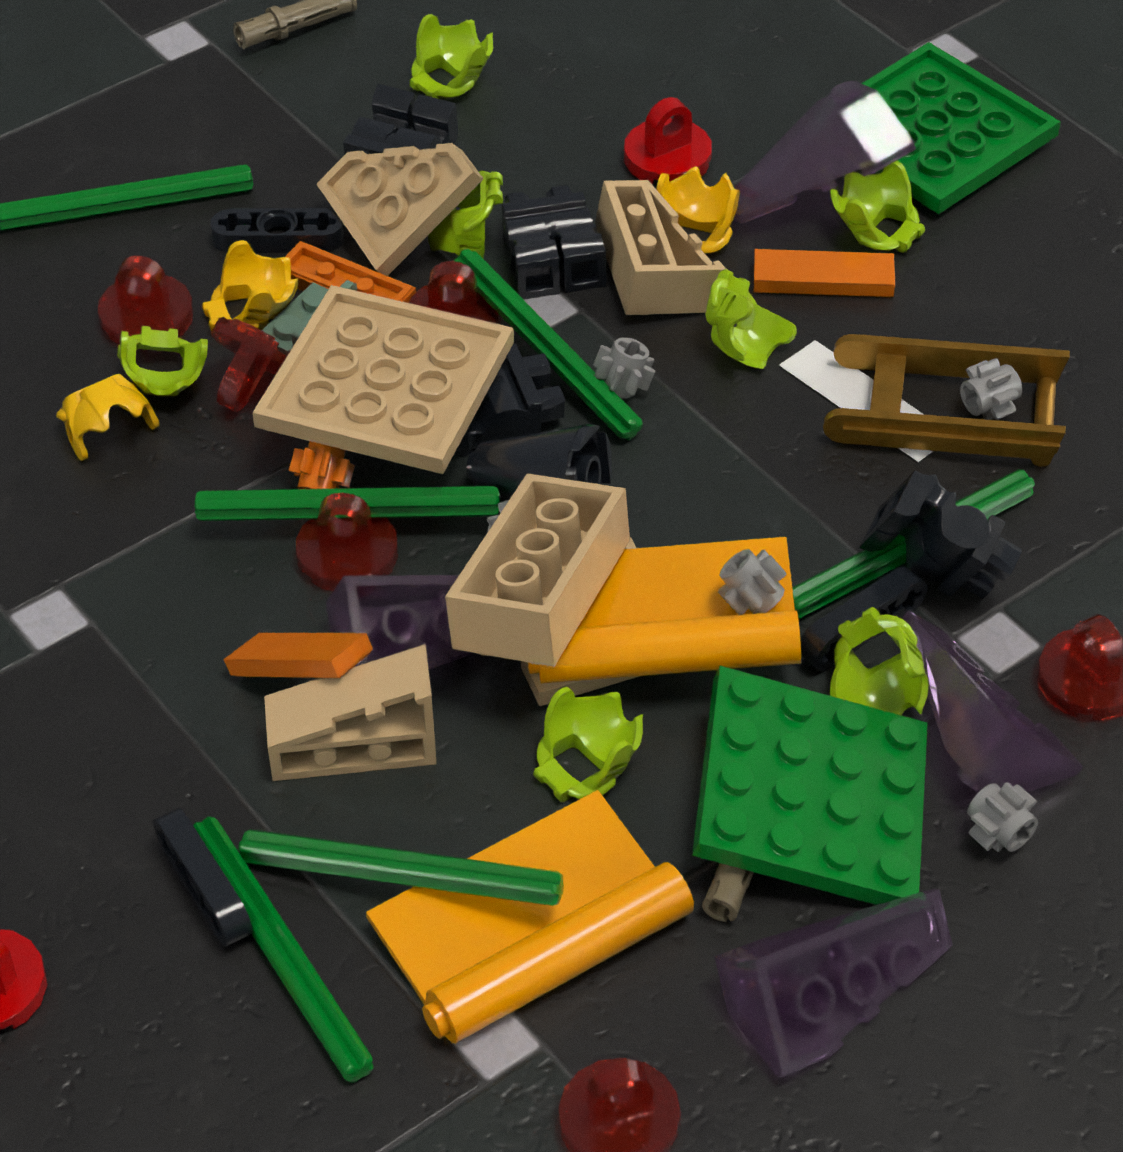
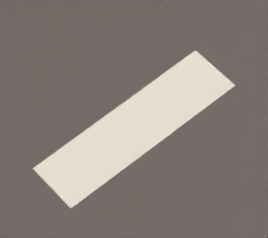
M816 340L779 364L783 369L839 408L870 410L874 380L858 369H849L841 366L835 360L834 353ZM904 400L901 401L900 413L923 414ZM898 448L917 462L933 452L930 450Z

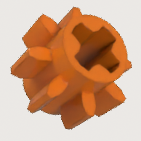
M309 441L308 448L304 450L294 448L289 472L294 473V476L300 477L298 489L339 488V486L349 488L355 465L351 464L350 460L344 459L346 450Z

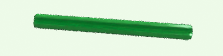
M243 164L0 203V231L246 192L253 189L252 173L249 165Z
M470 249L461 251L459 257L453 263L455 270L514 328L517 334L537 354L545 353L554 372L619 438L628 441L635 438L637 432L643 427L642 419L614 391L610 390L609 386L602 379H597L594 376L595 372L477 252Z
M1018 469L957 501L956 505H970L978 508L988 519L992 514L996 515L1032 496L1035 483L1025 470ZM898 535L884 550L874 552L863 550L792 587L794 608L797 610L798 619L906 563L905 538Z
M496 486L211 490L196 493L195 514L199 521L480 517L498 515V503L500 502L499 490Z
M206 817L202 822H195L193 826L241 899L252 924L254 939L343 1078L352 1083L358 1081L361 1077L368 1076L373 1070L371 1054L218 819Z
M258 830L244 832L238 849L240 855L248 864L549 906L558 905L564 891L563 875L554 870Z

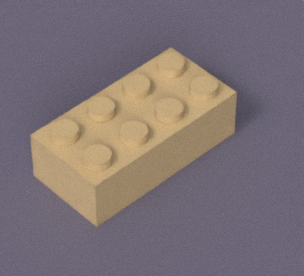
M526 474L445 596L452 649L555 667L630 541L626 488Z

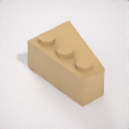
M648 180L603 181L595 220L597 232L602 235L603 244L606 249V259L625 314L706 313L711 285L717 279L720 271L726 268L719 260L712 262L701 250L703 242L695 233L688 235L677 223L679 217L677 212Z
M426 644L353 667L340 678H319L264 696L267 745L273 781L436 764L432 695Z

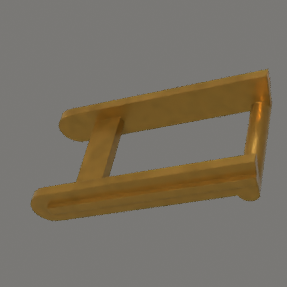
M859 334L844 335L835 343L834 358L841 366L849 369L875 371L870 410L834 409L825 416L823 431L829 439L838 443L1031 459L1034 465L1044 467L1049 465L1054 455L1057 454L1060 443L1065 435L1066 426L1054 425L1056 384L1069 360L1070 351ZM997 358L1000 366L1008 364L1013 367L1019 375L1021 382L1037 383L1034 423L900 413L905 373L970 378L966 371L968 367L985 360L990 361Z

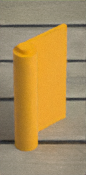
M787 537L624 549L555 667L528 663L529 674L539 673L542 684L718 670L720 666L738 669L801 664L799 620L797 610L794 608ZM749 549L757 556L762 550H765L787 573L784 578L778 581L785 590L783 597L766 613L752 614L747 609L744 614L738 615L718 593V590L726 584L719 576L722 567L740 551Z
M596 790L467 858L560 872L563 875L564 891L558 905L549 906L412 887L366 911V918L425 1005L422 1007V1012L432 1033L438 1039L446 1036L449 1041L456 1044L691 914L694 910V901L686 881L675 866L669 862H663L655 867L599 790Z

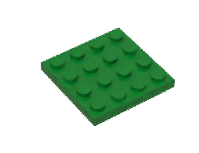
M928 42L809 115L808 130L876 174L883 172L884 166L888 161H899L907 172L912 197L937 214H940L1057 137L1061 121Z
M720 666L713 678L692 856L911 914L919 902L928 723Z

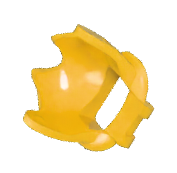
M696 166L670 182L669 175L661 173L656 190L679 215L677 223L683 227L711 233L706 241H702L701 250L705 254L722 249L729 242L733 233L730 225L737 211L740 190L734 189L727 173H724L720 181L714 186L705 185Z
M239 240L234 242L226 254L220 284L214 290L211 301L203 302L202 304L205 316L210 319L209 327L213 334L225 332L232 336H243L263 330L268 325L269 320L274 319L288 306L297 291L298 278L291 279L290 258L260 256L253 252L247 241ZM247 298L248 300L242 313L231 319L225 302Z
M121 374L113 375L68 395L62 402V408L57 412L56 417L64 421L68 439L80 461L88 459V452L83 442L84 433L88 431L106 432L109 428V409L114 405L129 411L135 418L142 415L152 430L159 427V420L148 400L134 383L129 382Z

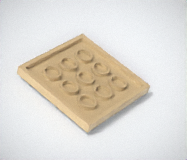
M331 285L254 409V427L444 474L514 343V328Z

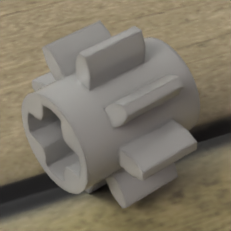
M619 338L613 342L612 348L600 346L593 364L597 368L594 376L597 379H602L609 386V389L614 391L620 398H630L635 396L637 388L645 391L649 389L655 374V370L651 368L654 359L648 357L649 350L641 342L631 338Z
M995 358L990 361H982L966 369L970 379L961 384L960 393L965 407L972 415L979 416L983 414L985 420H992L994 418L998 420L1017 411L1012 401L1021 397L1022 383L1013 367L1008 364L1000 366L999 360Z
M746 549L735 554L722 567L719 576L726 584L718 590V593L738 615L744 614L747 609L752 614L766 613L783 597L785 590L778 581L784 578L787 573L765 550H762L755 556L751 550Z
M1006 782L1002 788L996 783L989 784L977 793L968 807L967 814L976 823L968 834L987 851L993 848L999 852L1005 847L1008 851L1013 852L1022 847L1031 838L1038 826V820L1029 812L1037 803V800L1018 784L1013 787Z

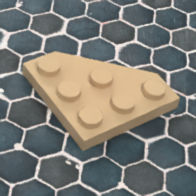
M453 143L437 144L435 149L419 150L411 146L384 149L383 153L366 154L363 151L347 152L317 183V186L375 270L388 276L484 178L463 150Z

